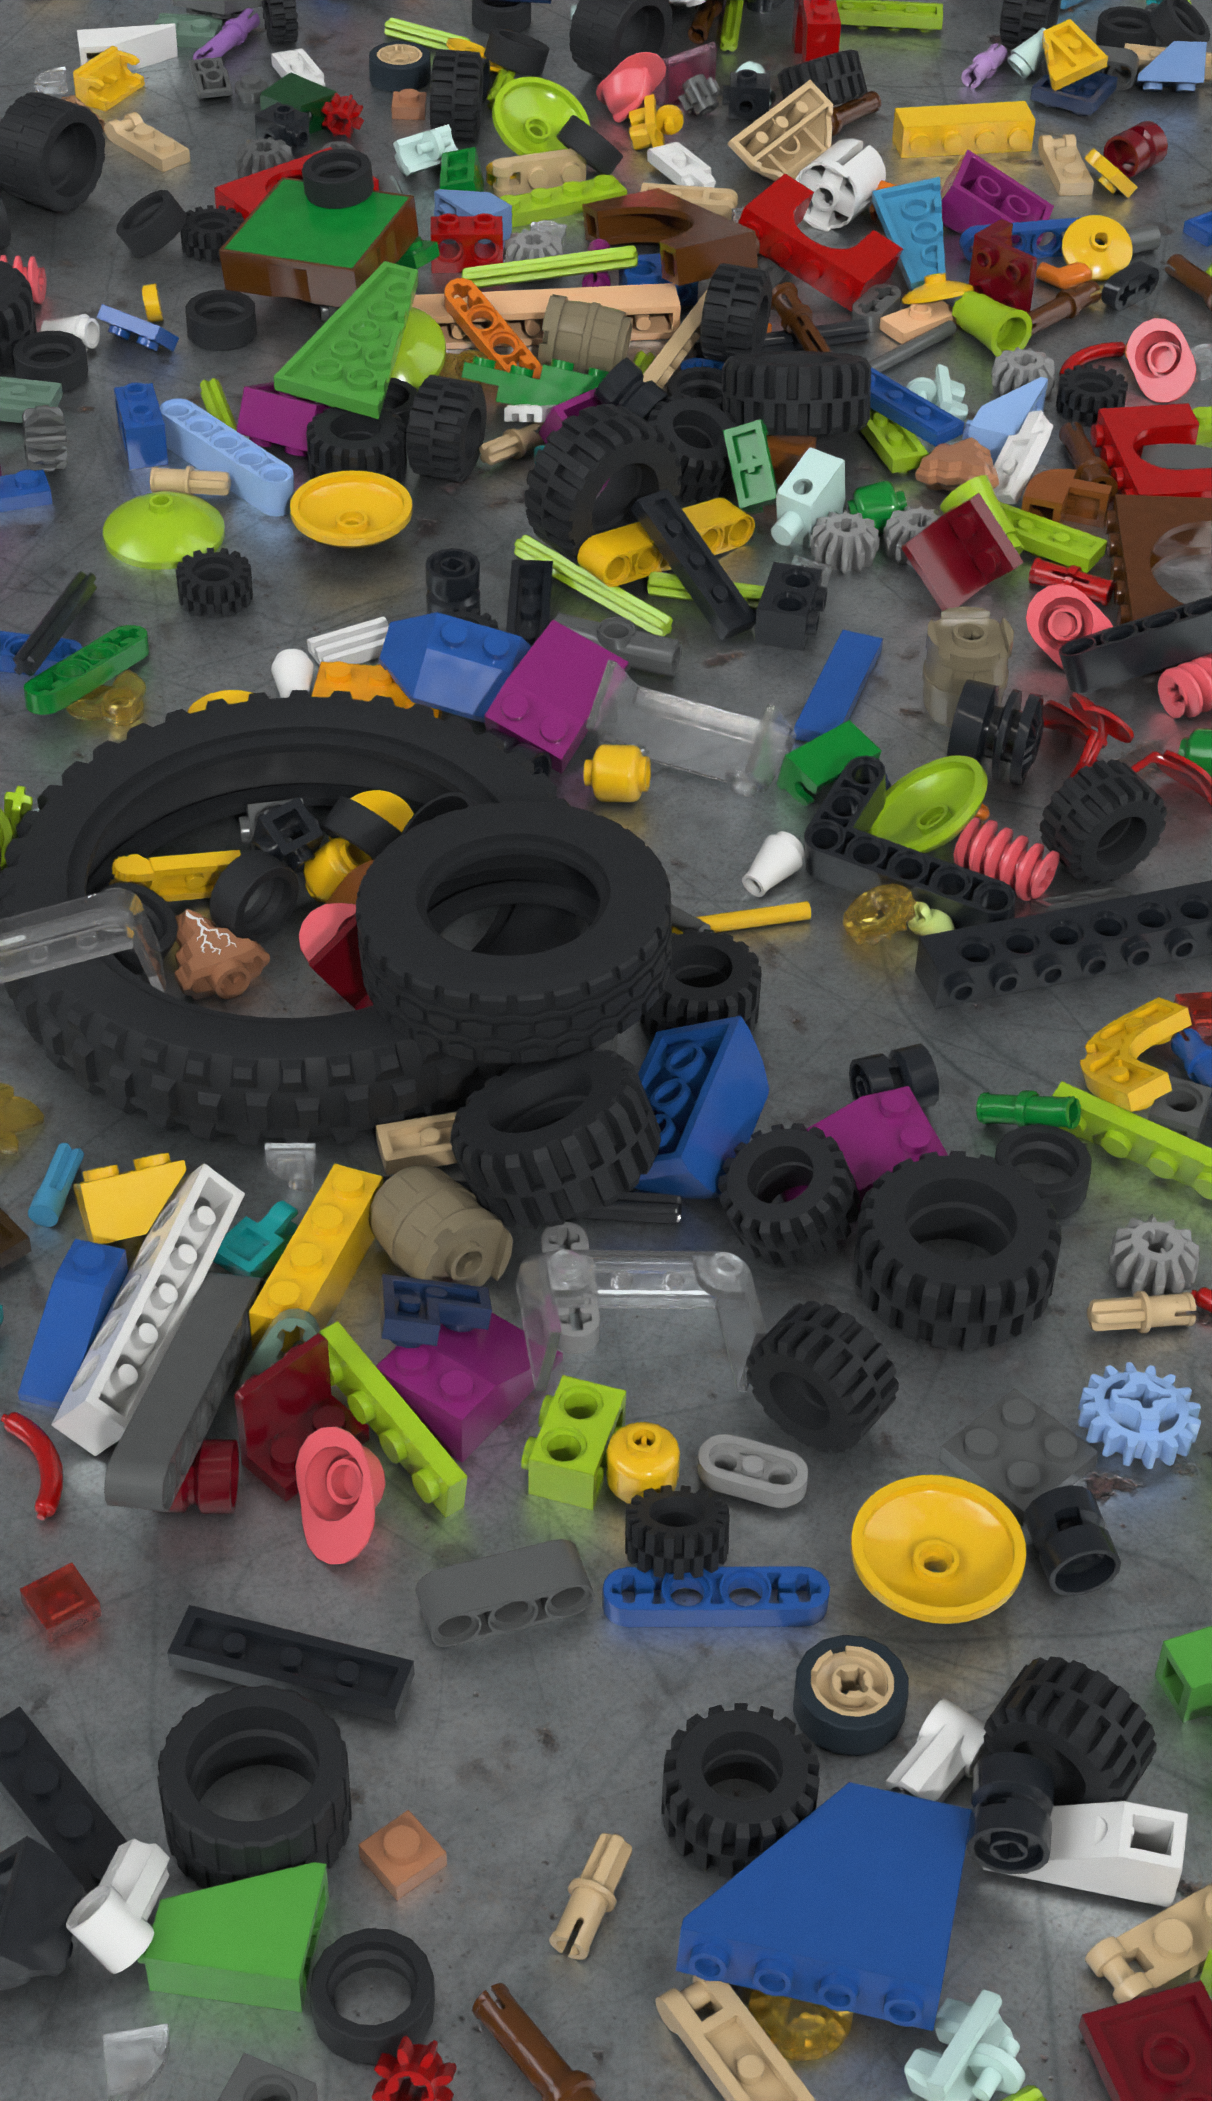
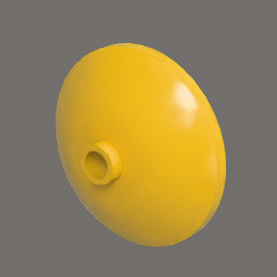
M338 471L313 478L299 487L292 496L290 514L296 528L320 544L336 548H364L383 543L406 527L412 516V499L407 489L390 477L368 471Z
M918 1475L894 1481L879 1489L866 1500L853 1524L851 1556L860 1580L881 1603L912 1619L930 1623L952 1624L967 1622L988 1615L1002 1606L1013 1595L1024 1572L1026 1543L1016 1517L1000 1499L986 1489L955 1477Z

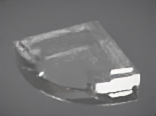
M66 67L53 68L39 74L34 80L35 93L40 92L47 95L67 94Z
M265 1143V1158L268 1170L289 1182V1187L294 1190L314 1192L317 1156L316 1143Z
M169 2024L102 2035L108 2101H130L146 2091L156 2081L165 2067L170 2051Z

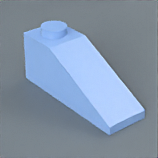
M1040 377L982 405L974 419L967 420L962 440L972 437L979 444L989 449L994 465L1008 436L1019 433L1028 413L1040 410L1044 412L1048 379Z

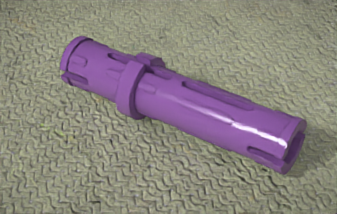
M246 8L238 17L229 19L224 23L222 30L194 52L193 60L222 57L235 45H241L247 39L248 33L260 24L257 12L251 18H248L254 10Z

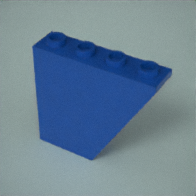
M847 1783L683 1918L676 1971L695 1975L706 1981H720L759 1990L771 1996L789 1997L823 2005L835 2011H849L887 2020L899 2026H913L933 2031L943 1984L972 1809L856 1783Z

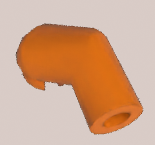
M1042 262L1036 271V278L1062 290L1074 289L1084 282L1091 280L1092 271L1088 265L1081 262H1075L1060 268Z

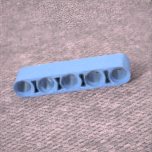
M174 398L161 403L160 410L165 424L167 449L199 470L228 472L231 479L230 491L262 513L275 517L290 514V502L295 492L293 469L289 465L187 399Z

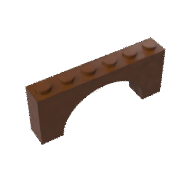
M660 188L582 204L585 238L587 241L592 242L596 239H603L610 245L636 242L659 243L662 278L678 286L711 279L721 263L758 268L757 255L760 251V244L754 230Z
M1115 494L1113 510H1106L1104 533L1109 535L1107 556L1112 558L1110 577L1111 580L1115 581L1114 605H1119L1117 626L1184 605V603L1172 597L1158 584L1153 572L1163 564L1177 558L1210 554L1212 544V498ZM1179 664L1152 673H1163L1166 669L1177 667Z

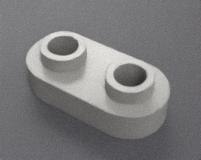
M731 1434L712 1436L704 1441L699 1448L698 1476L702 1483L712 1490L775 1508L793 1506L800 1502L806 1494L808 1467L805 1461L792 1451Z

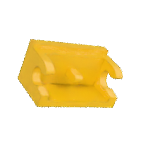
M109 47L73 71L75 96L86 106L105 112L145 85L144 76L132 73L127 67V63L137 65L140 63V60L132 54L119 51L118 47Z

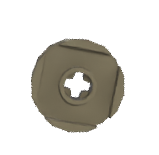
M553 294L549 298L541 330L544 331L542 343H539L537 360L541 366L543 364L551 366L552 358L574 363L573 371L587 375L589 367L610 372L620 361L627 358L633 318L626 317V312L603 306L600 303L568 300L567 296Z
M962 606L948 608L941 612V619L933 622L932 618L928 622L926 638L927 655L922 673L923 703L931 718L939 724L952 728L958 700L967 679L998 685V706H1001L1008 683V659L1012 654L1014 630L1006 619L1002 617L1000 624L998 621L990 618L989 610Z
M413 1165L398 1171L386 1180L376 1193L371 1204L370 1221L374 1236L388 1253L392 1263L411 1278L480 1287L490 1276L498 1281L505 1272L512 1256L513 1238L510 1232L503 1226L502 1221L496 1215L484 1209L468 1188L457 1183L438 1168Z

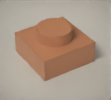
M403 89L400 92H393L392 119L425 120L427 92H418L415 89Z
M409 1810L358 1844L359 1858L396 1901L447 1866L446 1851Z

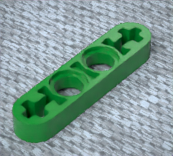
M119 626L30 679L24 684L27 710L38 715L56 713L141 661L149 654L148 632L141 626Z

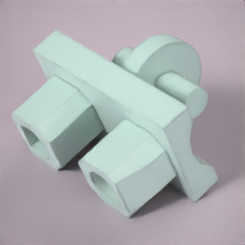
M449 124L399 139L393 143L397 152L395 154L396 162L400 172L406 174V176L441 166L442 153L459 150L454 144Z
M937 364L934 381L929 378L920 377L910 381L906 388L963 422L968 415V406L961 403L965 394V386L950 380L948 367Z
M983 1989L974 2004L951 1998L946 1999L936 2016L934 2027L939 2041L948 2044V2047L943 2055L922 2047L915 2049L904 2068L910 2091L928 2101H975L976 2098L982 2101H989L995 2091L1009 2095L1015 2094L1020 2089L1025 2080V2072L1015 2059L1020 2050V2045L1013 2039L1011 2029L1003 2022L999 2015V2008L1002 2005V1999L999 1994Z

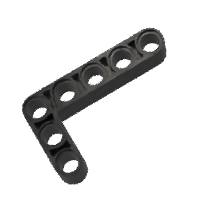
M1212 596L1067 642L1059 649V655L1070 690L1073 693L1095 691L1212 654Z
M867 755L858 756L845 766L804 833L805 865L807 872L812 877L905 912L912 903H927L930 909L940 910L949 915L955 929L1015 918V892L1005 882L869 834V830L886 802L885 766L879 759Z

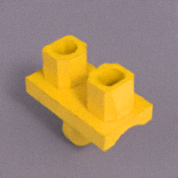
M654 94L645 96V107L629 111V119L632 126L629 127V134L635 151L650 146L654 148L665 145L664 134L673 135L682 128L684 123L682 111L674 105H664L656 111Z

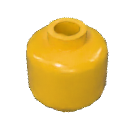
M603 744L597 747L593 759L585 760L584 784L585 786H592L593 793L598 801L636 802L639 800L642 792H648L651 780L649 756H643L638 746Z
M343 838L330 839L314 852L315 858L304 863L303 874L306 881V889L312 898L326 904L341 881L352 870L372 860V858Z
M636 1422L621 1427L614 1433L606 1450V1477L609 1488L617 1498L627 1504H631V1499L635 1495L643 1497L644 1491L652 1488L657 1493H661V1486L671 1485L672 1491L676 1489L679 1478L680 1451L676 1438L669 1430L659 1424Z

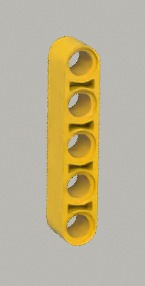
M723 497L682 508L714 556L745 545L753 535L755 529L753 517ZM640 522L589 537L582 544L577 555L579 565L609 587H616L648 577L654 571L664 572L672 569Z

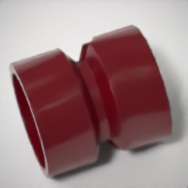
M1143 121L1109 139L1104 146L1103 156L1130 179L1164 160L1168 150L1167 137L1156 123Z
M204 1439L167 1513H185L190 1504L197 1505L200 1512L204 1514H233L235 1512L239 1482V1449L237 1440Z

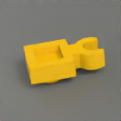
M1094 148L1085 156L1084 159L1102 175L1098 181L1112 194L1118 189L1129 198L1138 188Z

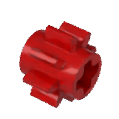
M335 93L331 102H325L321 110L327 115L322 125L328 126L334 137L346 135L348 138H351L354 128L360 130L364 122L359 117L364 107L357 104L352 94L340 97L338 93Z
M404 2036L397 2050V2059L390 2054L381 2053L374 2070L384 2079L376 2084L372 2100L452 2101L454 2093L445 2085L453 2080L457 2069L456 2063H443L441 2056L437 2052L438 2041L433 2040L428 2046L412 2044L409 2037Z

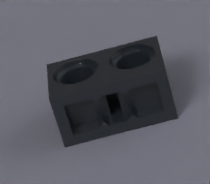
M773 562L756 611L754 643L804 651L809 635L816 636L820 612H824L828 587L821 586L823 569Z

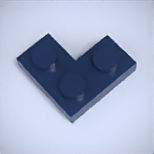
M1095 72L1054 91L1051 87L1049 75H1044L1032 87L1030 100L1041 102L1043 106L1049 108L1060 107L1071 110L1073 114L1078 116H1091L1116 90L1118 77Z
M387 1274L381 1275L378 1292L381 1339L391 1340L395 1345L405 1348H418L422 1344L437 1346L440 1324L458 1332H469L474 1328L489 1329L492 1313L489 1288Z

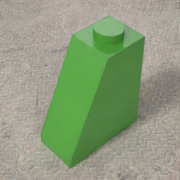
M312 1862L160 1899L154 1924H150L154 1929L153 1939L148 1948L137 1959L138 1963L145 1964L149 1990L302 2013L329 1900L326 1864Z

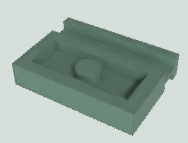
M159 13V19H156L154 24L175 23L177 47L200 49L222 30L223 19L207 15Z
M0 376V421L22 423V414L25 409L42 405L57 407L63 398L62 384Z

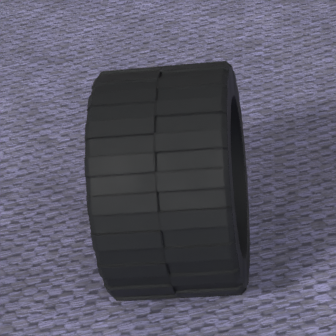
M579 0L571 20L569 46L572 52V59L581 70L605 79L628 56L641 52H650L659 55L663 59L666 55L673 27L671 5H669V0Z
M40 92L26 93L25 96H20L16 99L12 106H9L3 119L0 121V186L4 188L7 194L50 210L62 213L69 210L73 211L89 198L88 196L94 191L97 181L101 176L105 160V138L102 125L99 123L96 114L87 107Z
M272 1685L235 1687L230 1691L221 1694L216 1693L207 1697L197 1707L190 1708L182 1716V1720L177 1726L172 1727L165 1738V1747L160 1751L159 1776H157L167 1844L171 1855L177 1859L178 1867L186 1877L190 1876L198 1887L205 1889L312 1862L326 1864L327 1869H330L339 1858L338 1853L342 1846L346 1845L350 1833L349 1821L352 1820L348 1753L346 1743L341 1739L340 1728L334 1718H330L325 1713V1709L316 1701H310L303 1697L302 1693L291 1689H278ZM254 1765H273L289 1769L305 1778L312 1785L308 1793L295 1806L280 1815L259 1821L227 1819L211 1812L200 1803L206 1791L220 1778L240 1768Z

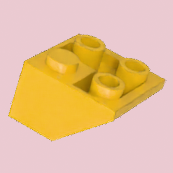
M169 1152L134 1159L135 1170L119 1173L117 1164L83 1171L84 1182L75 1183L72 1186L89 1242L107 1244L147 1234L186 1172L185 1161H171Z

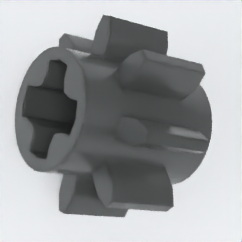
M699 74L690 78L682 85L685 94L679 96V100L685 111H688L689 114L695 111L697 117H702L711 113L719 106L716 97L720 96L722 91L716 79L713 80L712 77L706 79L704 74Z

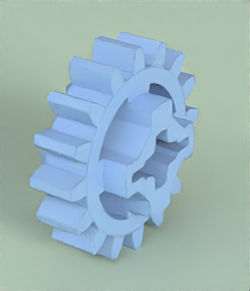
M1126 1362L1125 1370L1122 1373H1119L1117 1369L1109 1365L1105 1367L1103 1377L1096 1374L1091 1375L1088 1387L1083 1388L1078 1410L1081 1411L1078 1424L1080 1427L1089 1428L1086 1437L1089 1443L1102 1441L1105 1444L1102 1455L1105 1457L1118 1452L1123 1455V1465L1130 1466L1134 1458L1142 1459L1147 1469H1153L1155 1458H1160L1165 1464L1171 1466L1174 1464L1176 1454L1185 1457L1189 1454L1191 1445L1195 1443L1201 1425V1420L1198 1419L1201 1409L1200 1404L1189 1402L1192 1390L1189 1387L1176 1389L1173 1386L1176 1376L1173 1374H1169L1163 1379L1155 1376V1366L1152 1365L1146 1368L1145 1373L1137 1372L1132 1362Z

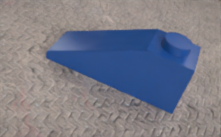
M80 1239L73 1241L54 1277L18 1391L19 1400L56 1409L60 1408L128 1274L125 1249Z

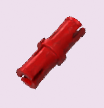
M1038 557L1035 558L1028 577L1029 583L1044 587L1057 584L1073 586L1084 593L1091 601L1100 603L1103 606L1109 604L1115 586L1114 580L1084 573L1079 566L1071 565L1068 568Z

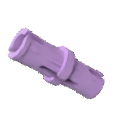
M999 43L992 44L986 52L979 53L972 62L974 63L966 68L961 75L962 82L966 87H969L971 84L972 89L977 88L984 79L991 78L997 70L995 69L1005 62L1008 56L1007 50L1002 44L997 50L995 49Z

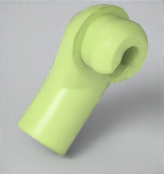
M912 903L905 912L908 927L918 936L955 930L949 915L940 910L930 909L927 903Z

